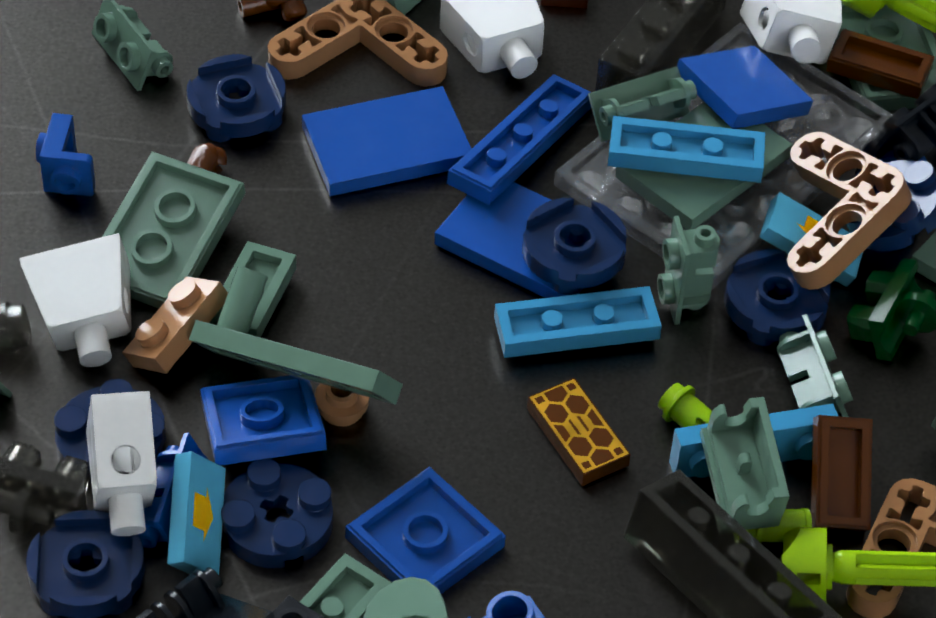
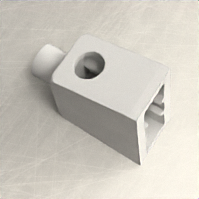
M441 0L440 29L442 33L478 72L488 73L507 67L514 78L522 79L528 77L536 70L538 66L537 59L542 55L545 27L537 0Z
M744 0L740 9L742 19L761 49L794 58L802 64H825L842 25L841 0Z
M119 233L19 258L23 272L57 350L66 351L77 348L80 364L85 367H97L109 362L112 358L109 339L125 336L131 331L130 264Z
M150 391L91 395L86 435L94 510L109 511L112 535L132 536L141 534L146 531L144 508L152 506L157 487Z

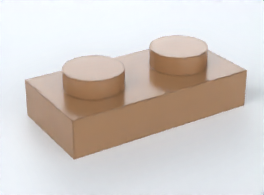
M186 276L183 281L177 283L169 291L168 299L151 319H148L139 326L134 339L123 350V355L135 368L167 374L193 343L189 340L195 320L209 323L223 307L228 292L219 281Z

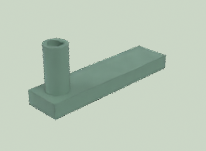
M238 266L217 325L195 320L189 340L214 354L396 405L403 384L379 370L248 334L268 279L262 273Z

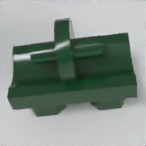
M902 258L894 273L873 270L866 282L865 292L868 304L876 305V307L854 304L847 316L851 339L872 342L876 359L892 361L906 334L915 336L918 332L930 333L936 330V295L931 290H922L917 285L915 273L919 266L918 261L915 259Z

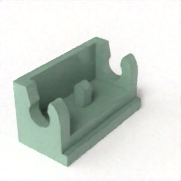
M764 397L749 398L743 406L744 411L733 417L727 416L725 404L718 405L711 412L707 427L701 428L700 431L723 532L779 526L790 497Z

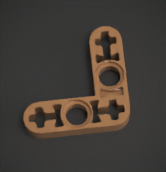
M335 0L275 35L268 44V63L281 73L283 79L287 80L305 76L359 42L415 85L423 87L434 86L441 83L447 75V49L386 0ZM320 30H332L338 33V35L333 38H319L315 33ZM396 33L403 35L405 39L399 42H390L382 37L386 34Z
M812 132L802 136L794 143L790 151L791 160L799 176L804 181L840 199V201L788 253L787 263L796 282L802 288L808 290L820 289L834 281L907 209L912 198L906 180L897 168L827 133ZM824 156L826 157V160H827L826 165H825L823 159H821V158L824 157ZM856 168L862 169L853 179L839 181L840 176L846 171ZM874 185L876 186L877 190L880 191L878 194H876L873 189ZM853 221L862 222L854 232L847 235L838 234V231L845 224Z
M914 478L902 479L894 483L886 496L862 550L882 551L878 546V542L890 538L903 543L908 552H920L924 543L936 547V486ZM908 502H913L919 506L915 508L908 524L900 519L904 507ZM848 585L846 599L852 610L862 617L883 618L891 614L895 609L905 586L882 585L881 590L875 596L866 592L870 585Z

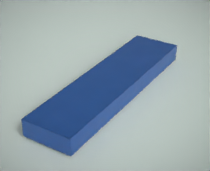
M553 74L448 170L446 184L490 205L591 109L588 93L591 92Z

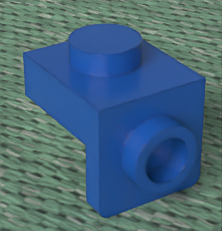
M52 114L47 133H39L36 144V160L41 166L45 192L92 196L96 187L93 158L89 154L76 153L73 115Z

